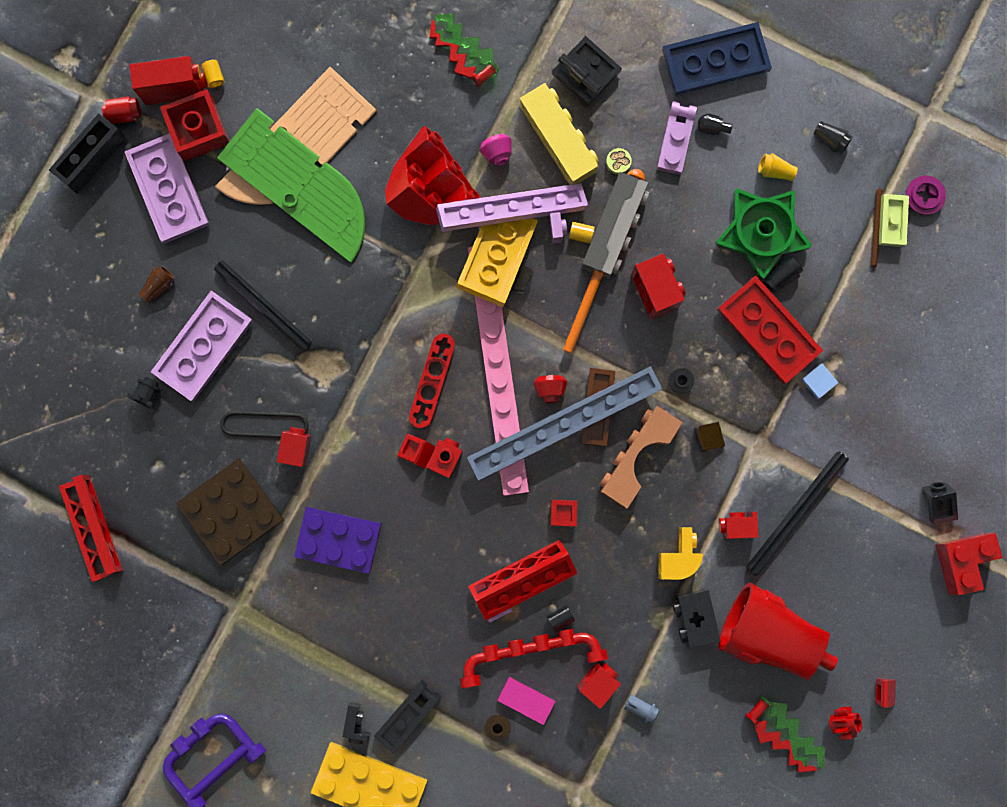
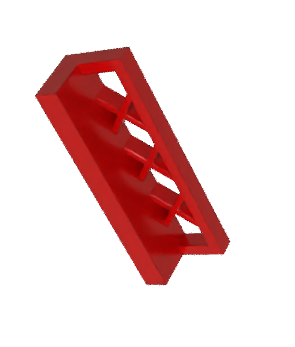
M79 475L72 478L73 481L59 486L90 578L92 582H96L122 572L123 568L91 477L89 475ZM76 488L80 499L79 503L71 500L68 489ZM81 509L84 510L88 522L87 527L78 521L77 517ZM90 532L97 548L96 551L88 548L86 543ZM99 556L105 572L97 575L94 564Z
M558 540L468 587L486 621L578 573L569 553L561 541ZM558 550L560 551L559 553H557V554H555V555H553V556H549L550 554H552V553H554V552H556V551H558ZM512 575L510 578L503 580L505 577ZM486 587H489L488 589H486V590H484V591H482V592H480V593H477L478 591H480V590H482V589H484V588H486Z

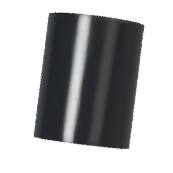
M567 605L546 616L555 632L575 621Z

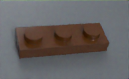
M590 368L586 398L614 385L615 371ZM610 416L584 428L581 444L607 447Z

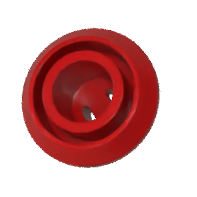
M560 375L540 376L533 382L538 397L544 399V403L559 402V398L564 397L568 384L566 378Z

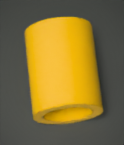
M208 60L201 65L209 88H217L225 83L217 60Z
M572 222L569 239L591 244L594 226Z

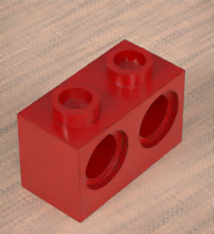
M596 662L577 687L582 694L601 709L621 684L617 680L619 675L606 663L601 666Z

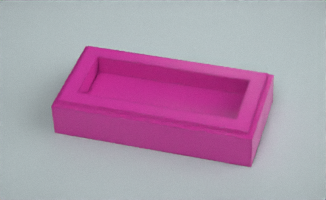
M510 676L497 701L543 725L555 703V700Z

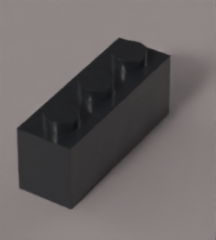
M98 113L50 167L49 171L77 194L126 137Z

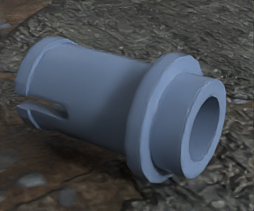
M631 694L624 709L643 718L645 723L647 721L653 723L659 709L655 707L654 703L650 705Z

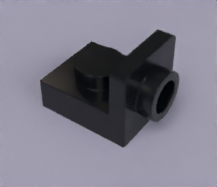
M934 482L930 486L922 487V493L928 498L929 521L933 525L958 520L957 493L945 482Z
M350 702L342 737L348 738L350 743L363 744L364 741H369L371 732L356 730V727H361L364 711H359L361 704Z

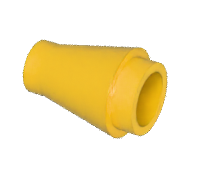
M773 153L770 155L764 154L758 166V173H761L763 177L783 179L791 182L795 179L798 170L797 167L792 166Z

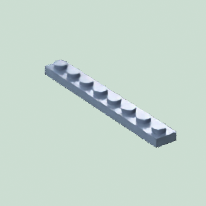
M650 366L467 457L477 480L480 481L661 391L662 387Z

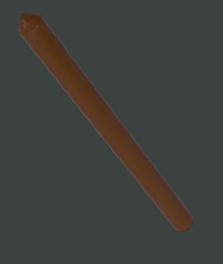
M880 187L876 190L871 253V267L873 269L877 266L880 207L883 192Z

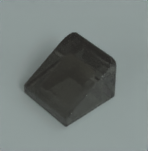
M520 265L511 290L523 295L534 270Z

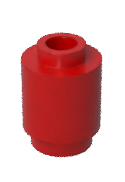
M130 96L105 100V105L102 106V114L106 120H109L114 125L136 121V118H141V108L137 98H131Z

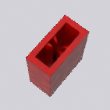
M191 56L129 64L132 89L145 105L174 102L203 91V88H207L205 75L201 73L199 64H195Z

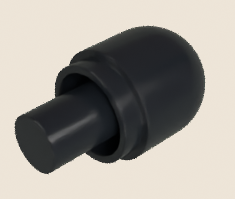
M704 114L698 120L699 130L714 136L719 135V132L731 134L733 124L722 122L723 118L713 114Z

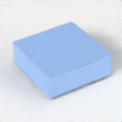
M823 363L801 379L816 399L822 397L838 384V381Z

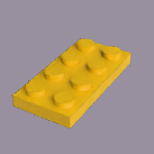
M530 218L481 226L456 288L503 307L538 220Z
M331 742L311 794L344 807H417L427 779Z

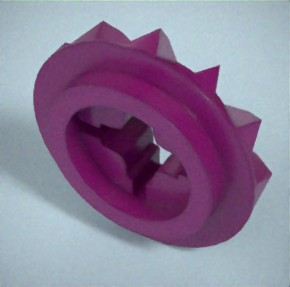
M928 175L913 179L905 191L906 196H909L911 211H916L920 215L934 214L943 207L946 200V191L943 184L937 178ZM926 188L927 195L932 198L927 199L924 203L923 197L919 196V194Z

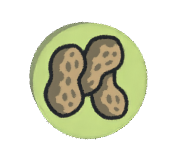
M621 148L612 150L606 159L607 169L615 175H619V172L626 173L631 166V156L626 150Z

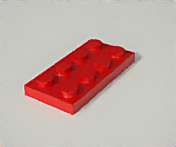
M756 275L717 309L784 385L824 351Z

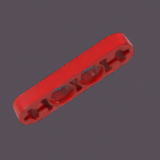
M438 334L433 339L409 413V420L418 429L427 428L432 422L453 357L455 343L454 339L448 334ZM444 339H447L448 345L451 346L450 349L445 348L443 357H448L446 362L441 358L432 357L434 353L439 355L440 347L437 343H442ZM437 362L443 366L441 375L433 376L429 373V367L432 363ZM427 386L433 387L436 391L435 397L432 400L423 399L421 396L423 388ZM418 401L425 405H432L431 410L426 407L424 415L428 419L427 421H422L421 424H417V419L414 417L415 413L419 414L421 412L422 406L417 405Z

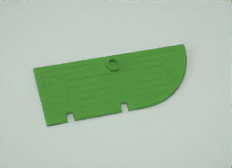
M256 108L217 158L352 263L360 250L365 232L364 210L356 190L340 172L327 162L321 168L317 167L315 163L320 157L284 128L279 126L275 132L271 131L269 128L274 121Z

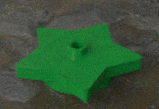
M738 188L733 193L734 221L715 243L718 247L744 255L760 280L767 276L780 256L805 251L812 246L795 222V191H789L770 198H761ZM759 228H764L766 230V234H763L759 230Z

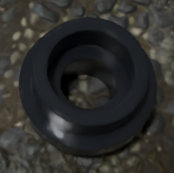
M685 368L676 369L669 377V385L676 393H687L694 386V376ZM679 376L686 378L685 385L678 383L677 379Z

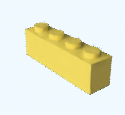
M546 83L522 96L519 107L569 185L579 184L597 173L598 157L593 150L589 151L585 146V137L579 129L575 130L571 124L573 120L567 109L562 110L558 104L559 97L553 88L549 89Z

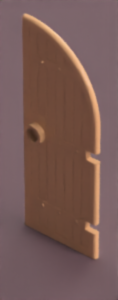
M329 67L270 130L275 132L281 126L320 157L318 162L323 165L325 162L328 163L355 135L357 130L352 124L358 121L363 126L377 110L336 71ZM230 170L215 186L224 195L239 202L254 205L274 203L233 170Z

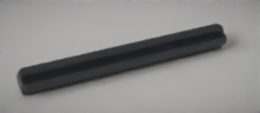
M221 260L214 267V271L302 351H306L311 346L312 341L225 261Z

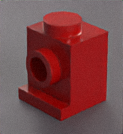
M446 438L444 442L439 440L426 468L450 479L463 452L458 448L460 444L449 438ZM443 452L450 454L448 461L441 460L440 456Z
M745 512L729 513V518H719L718 520L719 533L723 534V539L759 538L757 512H747V517H745Z

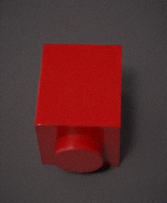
M290 427V431H283L277 462L299 467L305 466L307 464L312 435L305 434V429Z

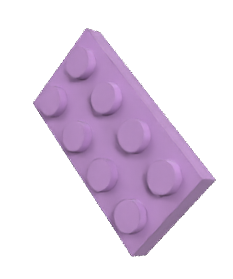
M170 133L125 151L160 241L163 244L210 225L185 163L177 153Z
M210 291L152 369L151 373L194 402L250 327L253 320L216 293Z

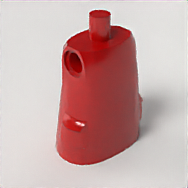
M753 583L746 584L739 592L719 635L721 642H718V649L734 655V658L747 662L749 665L761 663L777 667L807 681L814 675L818 666L833 671L838 662V657L826 652L830 639L829 632L810 624L786 606L782 597H778L767 589L763 590Z

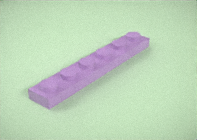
M582 183L437 204L436 211L441 230L445 232L550 216V213L560 212V214L582 211L586 210L588 203Z

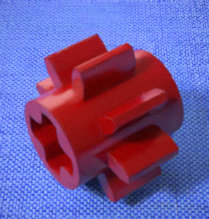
M851 706L835 709V714H831L829 719L832 733L839 734L840 740H852L853 737H857V733H860L862 730L860 714L852 713Z

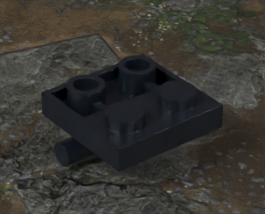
M585 35L567 55L563 53L559 57V64L552 70V75L584 104L589 106L621 72L622 68Z

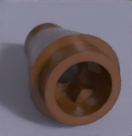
M159 265L156 269H152L142 290L138 294L146 302L151 303L173 285L172 282L175 277L170 271Z

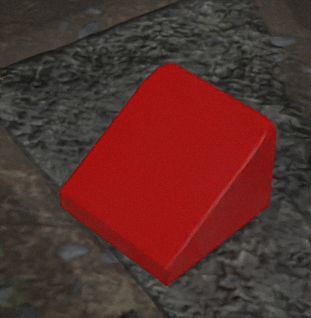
M407 433L397 457L425 469L435 446Z
M877 678L875 691L876 705L883 708L895 705L896 681L894 679Z

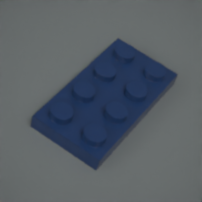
M759 22L664 45L662 48L675 95L770 72L772 69Z

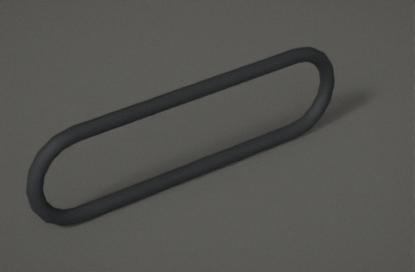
M230 411L224 414L220 423L221 429L227 435L281 438L282 434L229 432L224 425L225 419L228 416L299 417L305 423V434L309 427L306 417L302 414Z

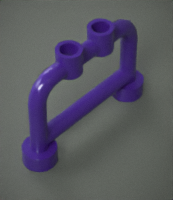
M223 713L215 714L206 721L200 718L190 727L193 733L186 739L181 735L170 744L173 750L164 760L163 774L188 805L187 807H204L207 802L201 796L203 792L243 757L252 764L267 749L261 742L255 745L231 716ZM216 725H225L241 746L189 790L173 769L174 763L199 740L205 737Z

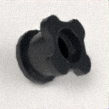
M145 377L144 380L138 379L137 382L139 384L134 393H128L127 398L146 408L154 409L155 404L152 402L156 394L161 392V389L158 388L159 383L148 377Z

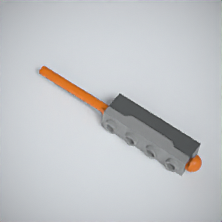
M633 169L628 174L619 172L581 269L589 271L593 275L564 345L563 351L567 353H573L601 279L603 277L609 279L611 273L617 274L622 260L617 258L621 250L626 252L631 237L627 236L629 228L635 229L640 214L636 213L638 206H644L649 192L645 190L648 182H645V174L639 169Z

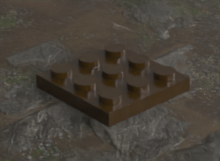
M241 458L232 462L176 503L219 565L225 564L284 521V518Z

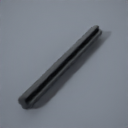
M839 451L834 454L748 563L746 569L755 576L760 574L849 461V458L844 453Z

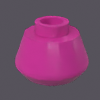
M506 134L494 135L481 143L479 151L489 163H495L496 166L503 165L509 161V157L512 155V139Z

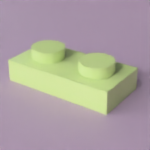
M883 194L881 196L879 245L895 247L907 245L909 196Z

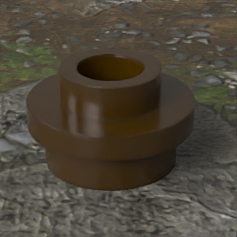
M496 714L487 719L485 733L491 740L502 741L510 734V722L505 716ZM495 724L502 725L503 730L500 733L493 731Z

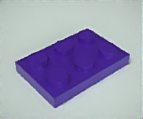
M306 507L294 557L370 574L382 523Z

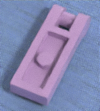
M672 102L657 170L681 175L697 107L690 105L688 108L680 106L678 102ZM677 116L686 117L685 123L676 122Z

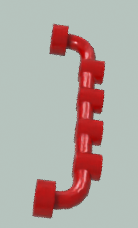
M573 629L559 631V637L549 639L548 634L534 636V642L526 644L523 643V639L509 641L508 647L498 649V644L482 647V653L475 654L466 661L464 678H459L461 689L482 685L480 674L474 675V669L480 663L580 643L590 646L591 652L586 653L588 663L607 660V649L601 650L598 640L593 635L588 633L574 634Z

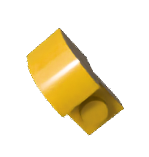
M692 527L679 528V553H658V579H684L693 575L700 567L703 554L693 553L692 548L697 546V535L692 533Z

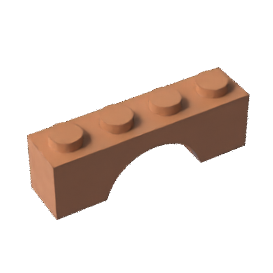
M658 406L653 410L647 409L640 420L644 423L640 431L634 430L627 440V443L630 444L629 448L625 453L620 451L613 462L616 468L612 474L607 472L599 484L603 487L600 493L624 509H628L641 488L634 473V462L638 453L649 445H668L683 423Z

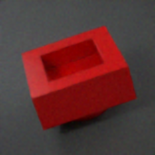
M551 500V526L576 527L577 501Z

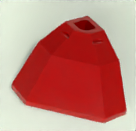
M426 126L421 128L394 165L385 188L386 204L403 219L429 225L440 224L436 211L437 204L481 198L463 174L461 166L454 160L444 145L441 136L436 131L432 132Z

